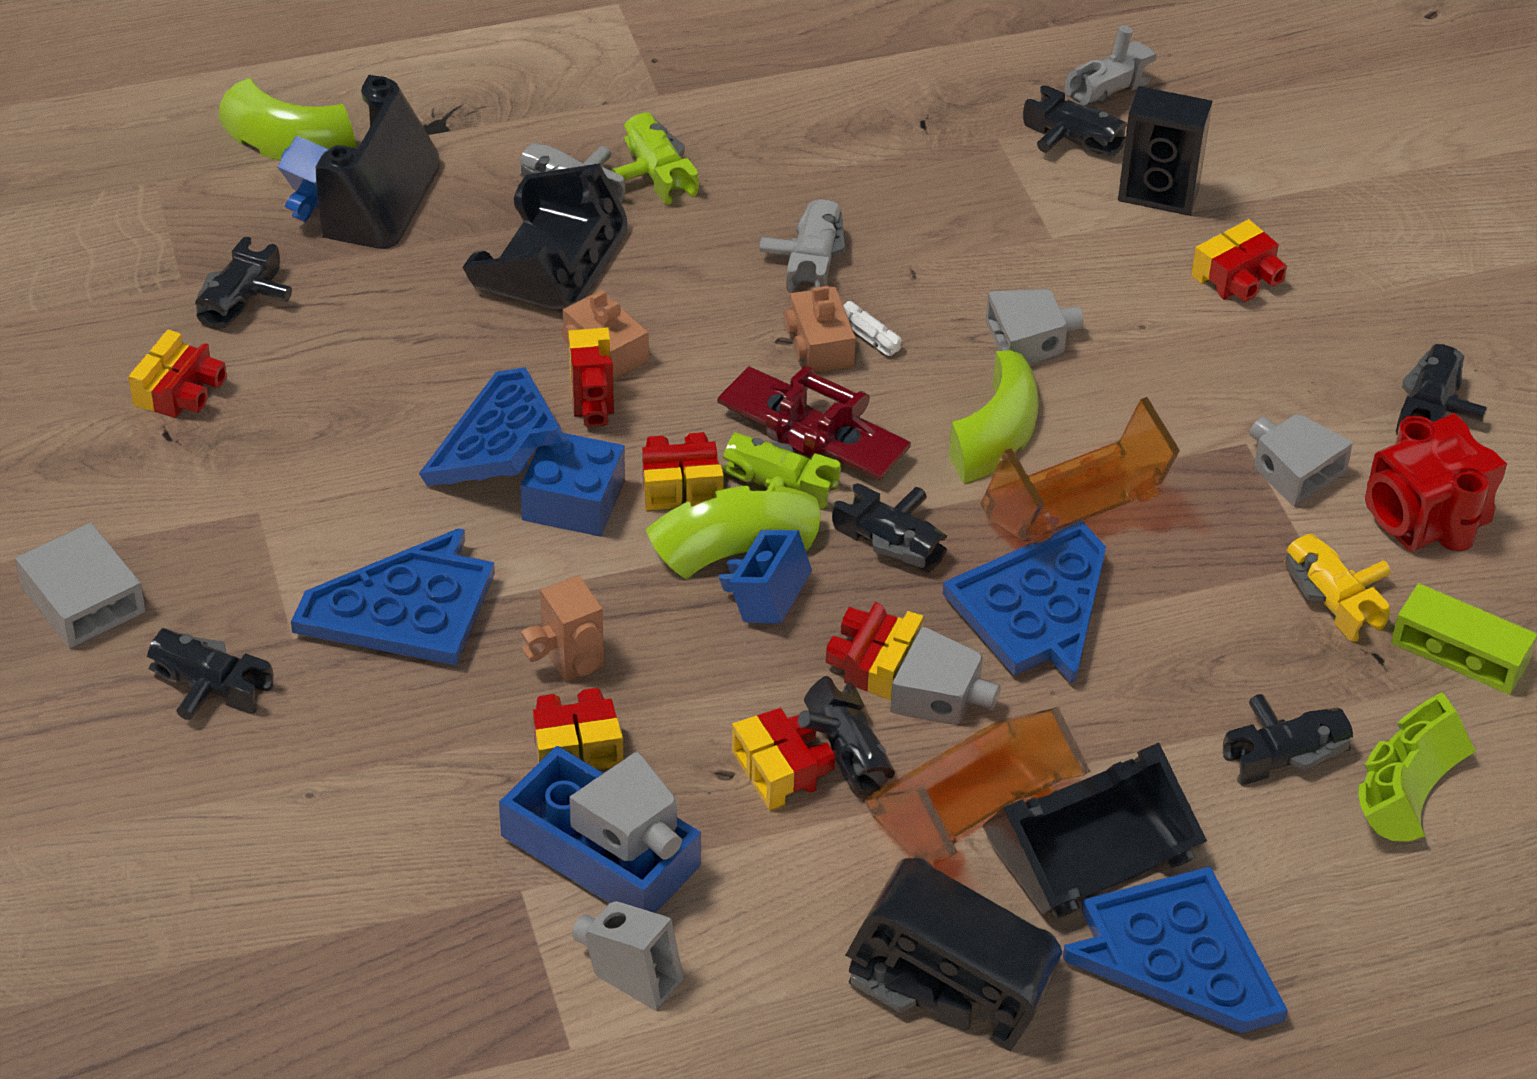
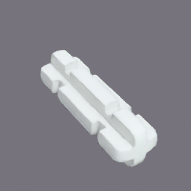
M847 301L844 304V310L855 333L875 347L878 345L877 349L886 356H892L895 352H899L902 341L899 335L892 330L887 331L888 328L866 311H862V308L854 302Z

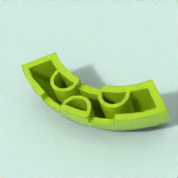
M250 77L237 82L226 91L219 105V121L228 134L241 145L248 143L259 148L260 155L280 161L283 152L290 147L296 136L327 149L337 145L357 149L353 128L344 104L313 107L286 103L264 93L254 84Z
M1011 350L996 351L993 388L996 394L977 412L951 423L949 458L964 484L981 479L1007 465V459L1018 449L1023 450L1035 431L1039 410L1037 384L1029 362L1021 353Z
M747 485L715 491L716 498L692 507L690 501L669 511L645 529L653 548L662 560L677 574L687 580L694 573L717 560L734 554L748 552L761 530H799L807 552L818 533L821 514L817 498L803 491L775 485L772 491H750Z
M1443 692L1426 700L1397 722L1400 730L1388 742L1379 741L1365 763L1368 772L1364 783H1359L1358 786L1360 806L1368 823L1376 833L1391 841L1410 842L1426 836L1421 825V812L1429 792L1447 771L1476 752L1458 712Z

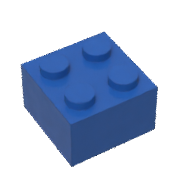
M564 433L567 438L565 443L537 447L520 485L522 520L601 537L625 482V445Z

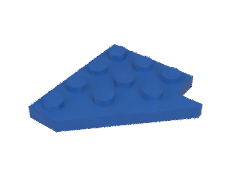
M526 367L495 372L420 471L419 475L427 486L439 484L452 485L467 480L482 481L489 477L503 475L511 477L519 474L526 468L528 459L537 447L565 443L567 438Z
M1080 521L943 582L942 594L1014 676L1051 660L1068 681L1072 683L1076 681L1105 559L1106 546L1083 521Z
M455 529L306 590L291 620L292 633L457 666L495 575L494 562L459 556L465 543V530Z
M1210 866L1083 900L1081 911L1094 937L1064 945L1062 957L1065 962L1240 1033L1286 1021L1288 1009Z

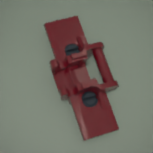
M748 366L717 398V403L766 426L769 438L779 443L789 444L792 446V449L811 458L815 453L833 458L878 480H881L911 447L910 441L860 418L869 404V394L863 391L853 392L815 374V369L809 366H804L791 378L790 384ZM809 388L837 401V403H834L823 414L807 405V390Z

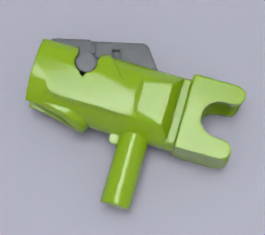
M649 112L634 115L624 124L627 132L624 140L630 154L636 156L637 159L636 162L613 168L612 171L623 176L624 181L648 173L654 181V191L666 205L672 203V197L669 193L674 189H682L689 196L695 197L699 190V175L697 169L688 158H681L685 152V145L670 134L667 128L660 124Z
M734 432L723 455V459L728 460V463L722 468L723 472L733 475L742 481L768 487L766 491H772L774 485L803 491L816 497L819 509L822 510L828 507L829 489H837L840 481L841 464L835 459L816 453L812 459L794 453L792 446L789 444L763 441L760 438L749 437Z

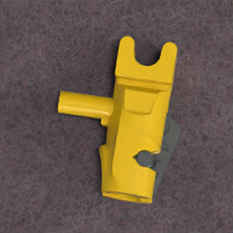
M1306 534L1288 546L1284 565L1288 568L1293 579L1296 580L1305 598L1309 601L1322 602L1336 616L1334 625L1349 641L1357 642L1360 635L1358 631L1363 622H1367L1375 630H1382L1385 627L1390 614L1389 603L1374 587L1369 589L1365 587L1391 574L1387 562L1382 560L1357 573L1353 570L1349 571L1341 562L1339 555L1314 534Z

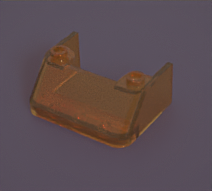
M1148 397L1139 400L1119 441L1034 474L1027 475L1012 448L1005 450L983 496L981 506L989 520L1025 542L1033 541L1034 544L1041 543L1050 538L1055 531L1137 499L1140 502H1145L1155 497L1161 491L1160 485L1165 480L1180 449Z
M1056 707L995 722L872 793L864 801L872 817L913 858H921L934 865L958 853L954 846L957 843L956 836L998 812L1003 807L1018 799L1036 797L1038 799L1057 791L1054 784L1059 781L1084 776L1091 771L1060 709Z

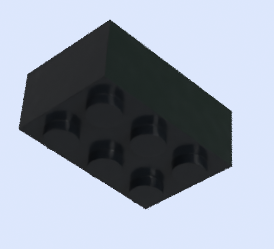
M1138 86L1128 116L1118 201L1191 216L1200 188L1212 100Z

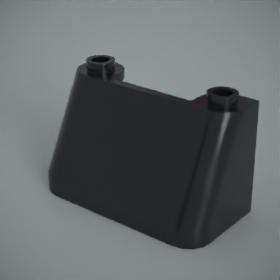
M368 75L361 89L362 99L369 105L370 128L358 149L337 145L325 151L315 166L322 238L385 249L396 245L404 235L439 170V153L398 84L384 76Z
M600 163L525 175L514 195V206L524 222L499 258L493 259L490 253L486 251H478L470 255L462 268L472 285L485 292L557 312H563V309L584 299L627 231L625 210Z
M1160 743L1138 751V757L1135 759L1132 758L1123 763L1121 761L1115 763L1106 771L1038 799L1034 797L1026 802L1022 799L1007 805L982 825L991 845L1043 915L1052 912L1054 918L1059 919L1080 909L1079 900L1167 862L1174 869L1197 858L1193 850L1207 842V839Z
M905 858L897 863L845 956L864 967L867 966L869 960L873 957H888L885 964L892 968L898 958L902 957L981 1003L982 1006L976 1017L985 1021L989 1016L993 1021L995 1028L990 1040L1011 1052L1034 1018L1063 951L1056 937L1051 932L1038 928L935 869L926 860L921 858Z

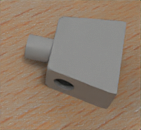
M1048 289L988 292L985 321L998 350H1011L1021 353L1029 364L1061 355L1065 351L1067 332L1083 328L1084 321L1080 307L1060 309L1052 291Z
M1301 414L1293 415L1278 426L1266 417H1260L1250 429V436L1258 442L1254 462L1256 470L1294 507L1347 472L1353 443Z
M921 627L892 683L890 712L956 725L961 723L970 703L993 710L996 706L1001 687L1000 685L981 680L983 657L979 652L935 631Z
M637 751L570 796L571 827L624 861L634 860L649 848L665 860L672 857L681 846L682 839L674 832L677 827L676 799Z
M615 901L609 903L596 919L585 914L577 920L573 929V939L588 946L594 973L600 979L657 1011L684 980L671 918Z

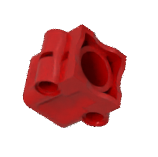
M1455 413L1434 422L1422 416H1409L1401 421L1395 444L1374 454L1365 494L1366 506L1378 524L1411 552L1435 541H1439L1442 546L1452 551L1468 550L1473 546L1477 529L1493 520L1496 509L1495 495L1504 478L1507 463L1494 450L1478 443L1471 435L1468 425Z

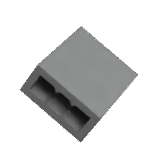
M91 522L15 558L21 588L69 649L146 612L141 582Z

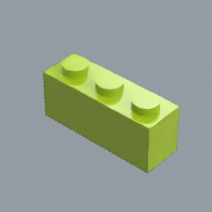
M1418 583L1398 613L1391 644L1510 695L1530 663L1537 633Z

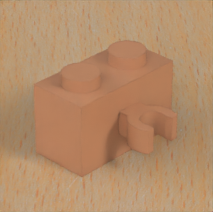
M823 286L812 288L809 291L790 293L789 310L784 311V323L787 333L794 334L796 358L798 360L803 359L805 366L814 368L815 373L853 368L856 338L836 287Z
M599 290L563 309L562 336L568 346V330L609 328L613 380L649 361V332L626 313L617 301L611 300L604 290Z
M580 575L540 589L542 627L534 625L521 631V636L527 643V645L522 647V651L529 662L538 661L548 655L565 682L589 675L598 669L604 668L603 608Z

